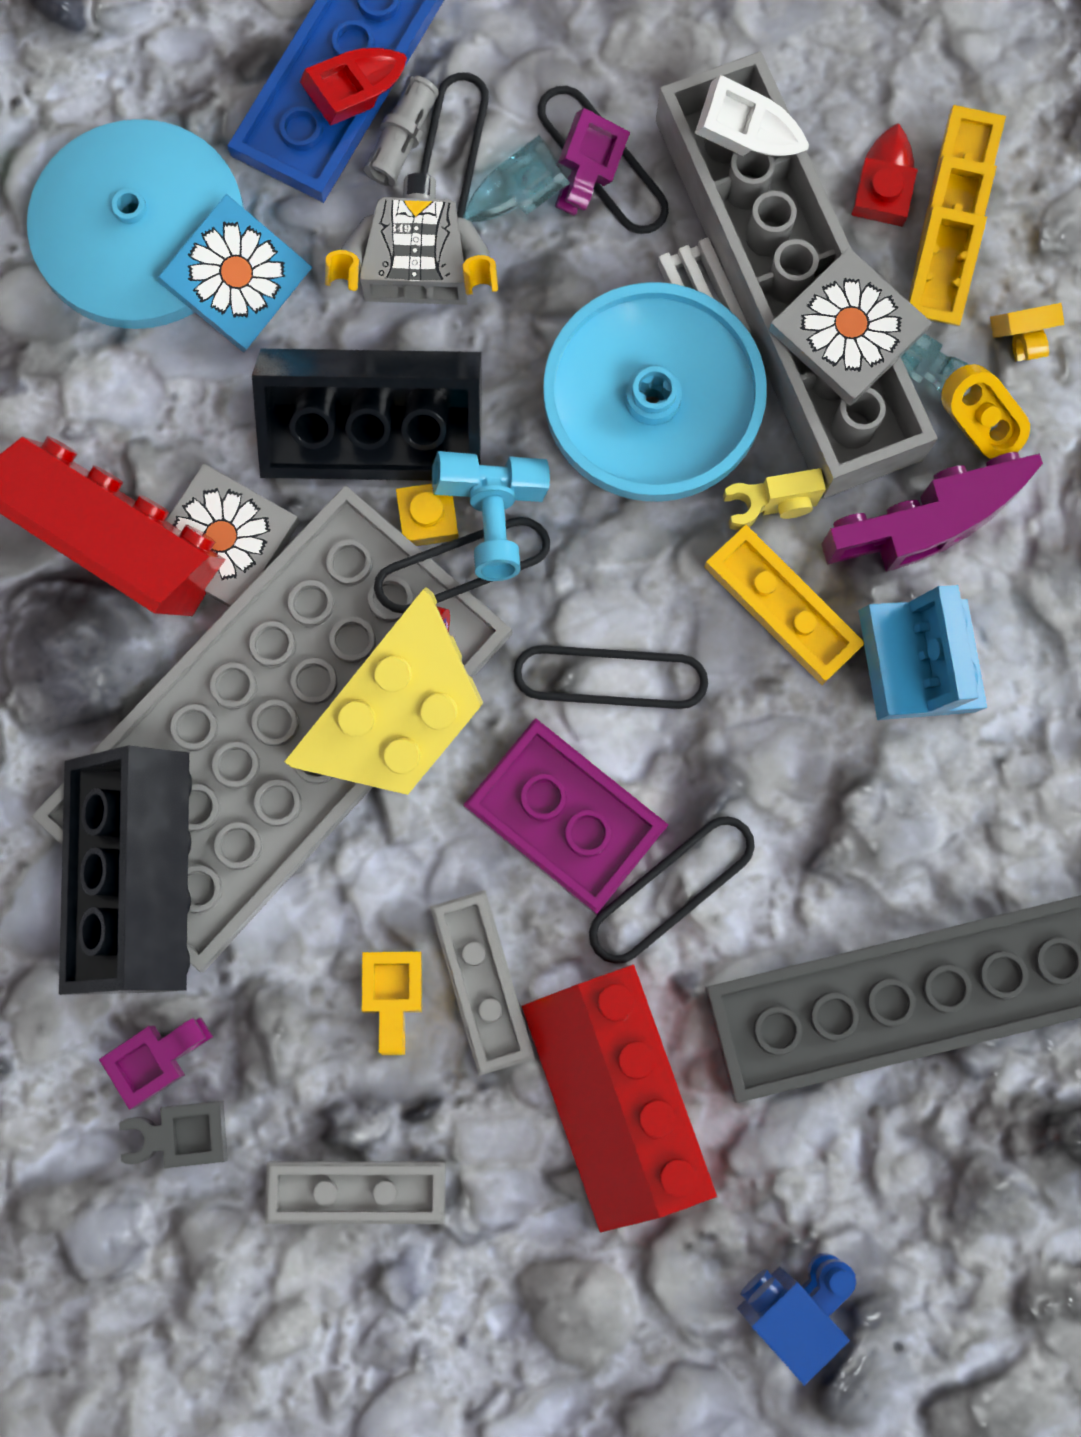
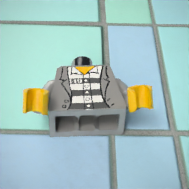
M412 173L405 176L403 198L383 197L379 199L375 213L364 217L341 250L328 253L325 259V285L331 286L332 281L345 279L348 280V289L356 291L358 289V274L360 273L364 299L368 302L467 305V295H473L472 288L476 285L487 284L491 286L492 292L498 291L496 263L490 257L489 250L471 221L457 217L456 203L454 201L435 199L436 180L431 175L425 173Z

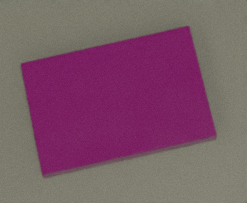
M536 718L463 805L467 811L595 915L598 914L669 825Z

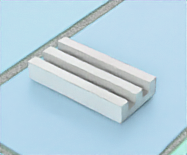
M709 237L699 240L698 246L690 248L689 245L679 248L678 253L670 256L669 252L659 256L658 267L666 283L684 286L677 272L678 268L684 266L694 290L713 298L696 262L701 260L720 303L728 308L751 334V329Z

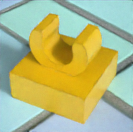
M1062 303L990 316L993 338L1013 335L1012 348L1016 362L1049 356L1048 340L1043 329L1065 325Z

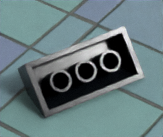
M260 349L251 375L260 478L432 481V465L438 451L477 454L479 465H481L482 352Z
M127 745L65 760L59 995L157 993L187 990V973L190 967V954L187 949V916L191 906V896L188 890V855L192 844L189 832V796L192 790V777L189 772L190 752Z

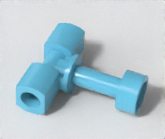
M438 451L432 465L434 495L470 497L471 506L478 511H482L484 542L477 545L474 549L475 574L487 581H503L518 575L521 570L519 547L516 543L507 540L505 509L511 507L515 500L543 501L550 485L547 459L509 456L503 467L479 465L477 454Z

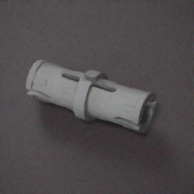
M412 75L407 78L396 106L391 113H387L380 124L382 133L379 141L364 166V172L367 176L384 186L388 184L390 186L395 185L407 155L412 148H416L423 137L421 128L424 120L439 95L437 87L432 82L418 75L415 78Z

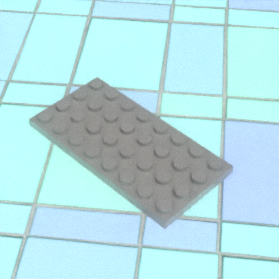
M346 485L91 753L94 754L127 745L190 752L189 772L192 777V790L189 796V832L192 844L188 855V890L191 896V906L187 916V949L190 954V964L199 972L204 973L373 788L372 786L292 768L284 762L403 615L402 613L392 612L379 602L374 591L376 576L381 569L389 564L422 552ZM429 558L392 572L384 579L382 588L385 596L390 601L399 605H409L426 587L436 595L460 584ZM469 591L436 604L438 607L449 609L450 636L453 635L462 655V663L468 676L473 678L511 637L512 629ZM64 782L31 816L61 845L63 841Z

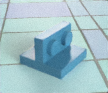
M959 585L937 586L910 602L868 604L858 610L877 720L976 713L988 708L968 599H961Z

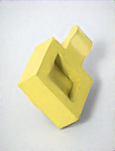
M821 468L766 477L764 483L760 484L735 483L728 486L723 493L724 502L741 500L748 507L746 513L730 517L729 528L740 530L745 525L750 527L755 523L761 512L763 515L779 513L780 518L783 519L796 518L810 513L813 510L812 507L818 505L826 490Z

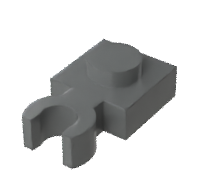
M224 1100L160 1107L161 1125H155L154 1122L145 1117L128 1118L119 1123V1130L137 1129L144 1137L143 1147L138 1152L133 1151L121 1154V1162L138 1164L152 1158L157 1151H163L164 1168L228 1161Z

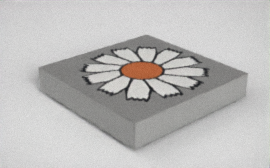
M848 247L771 322L768 331L844 401L852 406L928 331L932 322Z
M203 463L166 520L181 531L186 524L190 525L215 541L211 550L226 560L205 588V592L228 607L278 557L300 523L296 515Z

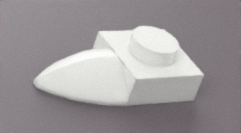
M719 75L711 82L695 134L741 156L746 155L750 151L770 156H789L808 150L809 143L796 121L778 104L722 75Z

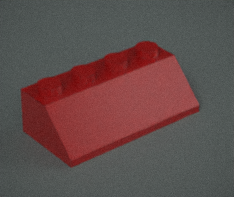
M22 436L0 454L1 515L154 614L193 616L207 594L205 588L226 560L211 550L215 544L212 538L187 524L182 531L165 520L169 511L142 495H139L136 501L119 491L123 485L120 479L95 465L92 466L90 471L86 470L74 462L78 454L76 451L50 436H47L44 442Z
M634 964L522 1005L600 1233L662 1218L717 1197Z

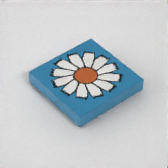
M226 193L158 276L157 281L244 353L313 267Z

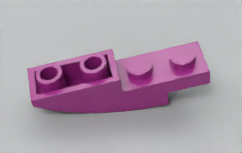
M1018 452L1005 453L987 461L986 467L967 471L964 465L950 467L933 476L934 480L931 481L920 496L921 506L919 500L914 499L889 507L886 510V515L867 519L865 513H856L838 519L833 523L834 528H830L821 544L827 565L880 552L886 572L917 563L948 549L988 523L1012 501L1042 466L1043 462L1040 453L1020 458Z

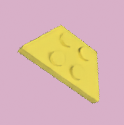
M426 587L420 592L284 761L292 768L406 795L412 791L483 704L472 677L468 676L462 663V655L453 635L450 636L436 606L438 602L432 591Z

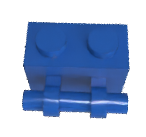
M820 1253L811 1259L807 1269L809 1279L802 1286L780 1266L772 1274L767 1269L762 1270L743 1288L740 1294L745 1300L737 1307L751 1327L804 1386L850 1341L829 1316L853 1293L856 1286V1276L850 1266L829 1253Z

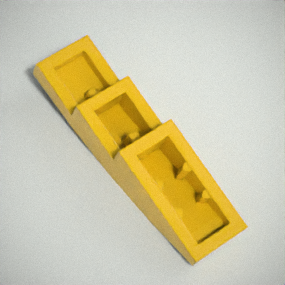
M953 105L950 109L923 224L908 299L916 309L931 321L960 326L987 221L985 212L997 168L994 163L1006 120L1004 115Z

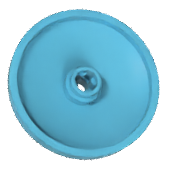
M142 119L122 120L96 127L81 134L59 150L40 174L31 194L27 214V235L33 258L41 274L55 294L70 308L84 317L108 326L127 329L153 328L179 321L195 313L157 281L158 276L226 193L243 208L244 204L237 182L229 166L221 155L202 138L186 129L166 122Z
M662 282L631 284L611 290L593 299L575 313L562 328L554 341L545 367V416L551 435L560 452L569 464L591 483L605 491L632 500L647 502L678 500L705 491L720 482L747 455L761 426L766 407L767 380L765 368L758 347L747 328L728 308L702 292L677 284ZM656 397L659 400L657 403H650L646 401V398Z

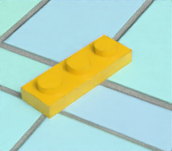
M747 525L741 528L706 561L704 568L821 685L827 682L864 646V641Z

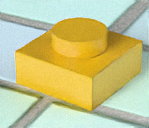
M432 484L396 489L402 534L414 545L421 546L449 542L459 538L453 496L434 495Z

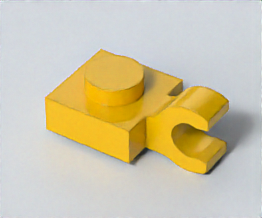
M421 951L362 952V1012L379 1013V1054L405 1055V1013H422Z

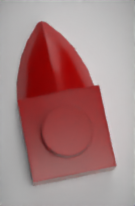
M361 48L348 51L305 68L300 84L330 126L372 109L378 96L389 90L399 79L405 67L407 57L404 53L383 48Z
M899 123L885 131L868 151L861 168L851 216L901 227L904 226L909 213L918 169L914 168L912 147Z

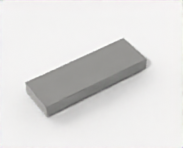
M483 890L430 906L478 1076L535 1059L486 891Z
M268 1161L266 1165L265 1224H444L446 1161Z

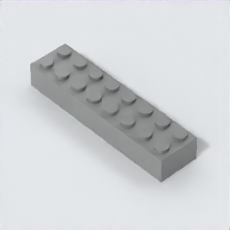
M759 51L660 87L655 121L705 235L710 239L751 329V336L761 354L765 371L809 470L817 468L822 470L826 490L821 498L825 499L923 461L938 438L901 357L850 406L768 331L771 322L848 247L850 249L851 247L807 151L789 156H770L750 151L746 155L741 156L695 134L710 84L719 75L769 98L790 115L762 52Z

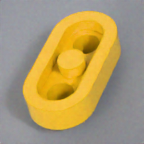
M969 364L958 368L947 378L941 393L942 405L974 447L990 459L1005 453L1019 452L1022 449L1030 433L1029 419L994 374L980 365ZM971 387L969 393L963 396L967 389ZM998 423L997 427L990 431V428Z

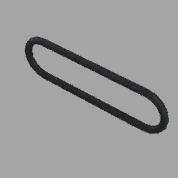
M458 72L448 76L438 89L439 95L434 104L420 173H428L447 88L457 81L474 83L481 92V102L457 210V217L464 218L489 102V91L485 83L478 76L468 72Z
M556 86L547 90L541 96L537 106L538 117L542 125L562 150L565 140L548 120L545 113L546 104L553 96L558 94L571 95L585 109L601 116L584 94L570 86ZM625 146L622 156L661 205L659 218L654 223L645 226L633 224L626 218L599 183H595L594 190L625 228L638 234H649L658 230L666 222L669 214L668 202L662 191Z
M525 517L511 518L505 521L506 529L518 525L529 526L540 535L542 540L540 552L520 562L521 570L536 565L546 558L550 551V538L540 523ZM484 530L476 531L384 567L380 570L374 582V591L377 599L385 608L392 612L403 614L411 604H395L385 596L382 586L386 576L397 570L484 538ZM477 578L434 596L439 603L493 581Z
M541 645L533 646L523 651L517 658L513 669L514 681L521 692L530 698L548 701L684 709L699 703L705 696L709 684L707 672L702 664L693 657L683 654ZM542 653L680 662L689 664L697 671L700 678V686L693 697L683 701L539 692L532 690L525 684L522 679V668L529 657Z
M727 816L718 817L698 830L600 911L593 919L589 929V940L595 954L602 960L613 964L626 963L636 958L747 865L755 849L754 836L749 827L741 820ZM720 825L734 826L743 833L746 839V849L740 860L632 950L623 955H613L602 949L598 942L597 932L604 919L703 837Z

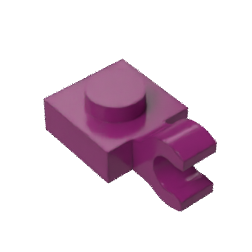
M582 108L575 114L558 161L559 164L572 171L559 192L555 204L556 208L575 216L578 208L583 211L586 210L596 182L606 186L613 181L630 135L628 130L585 108Z
M201 1017L196 1020L195 1018L188 1020L163 1038L155 1026H148L101 1057L99 1061L128 1109L131 1110L137 1108L185 1076L176 1060L213 1038V1035Z

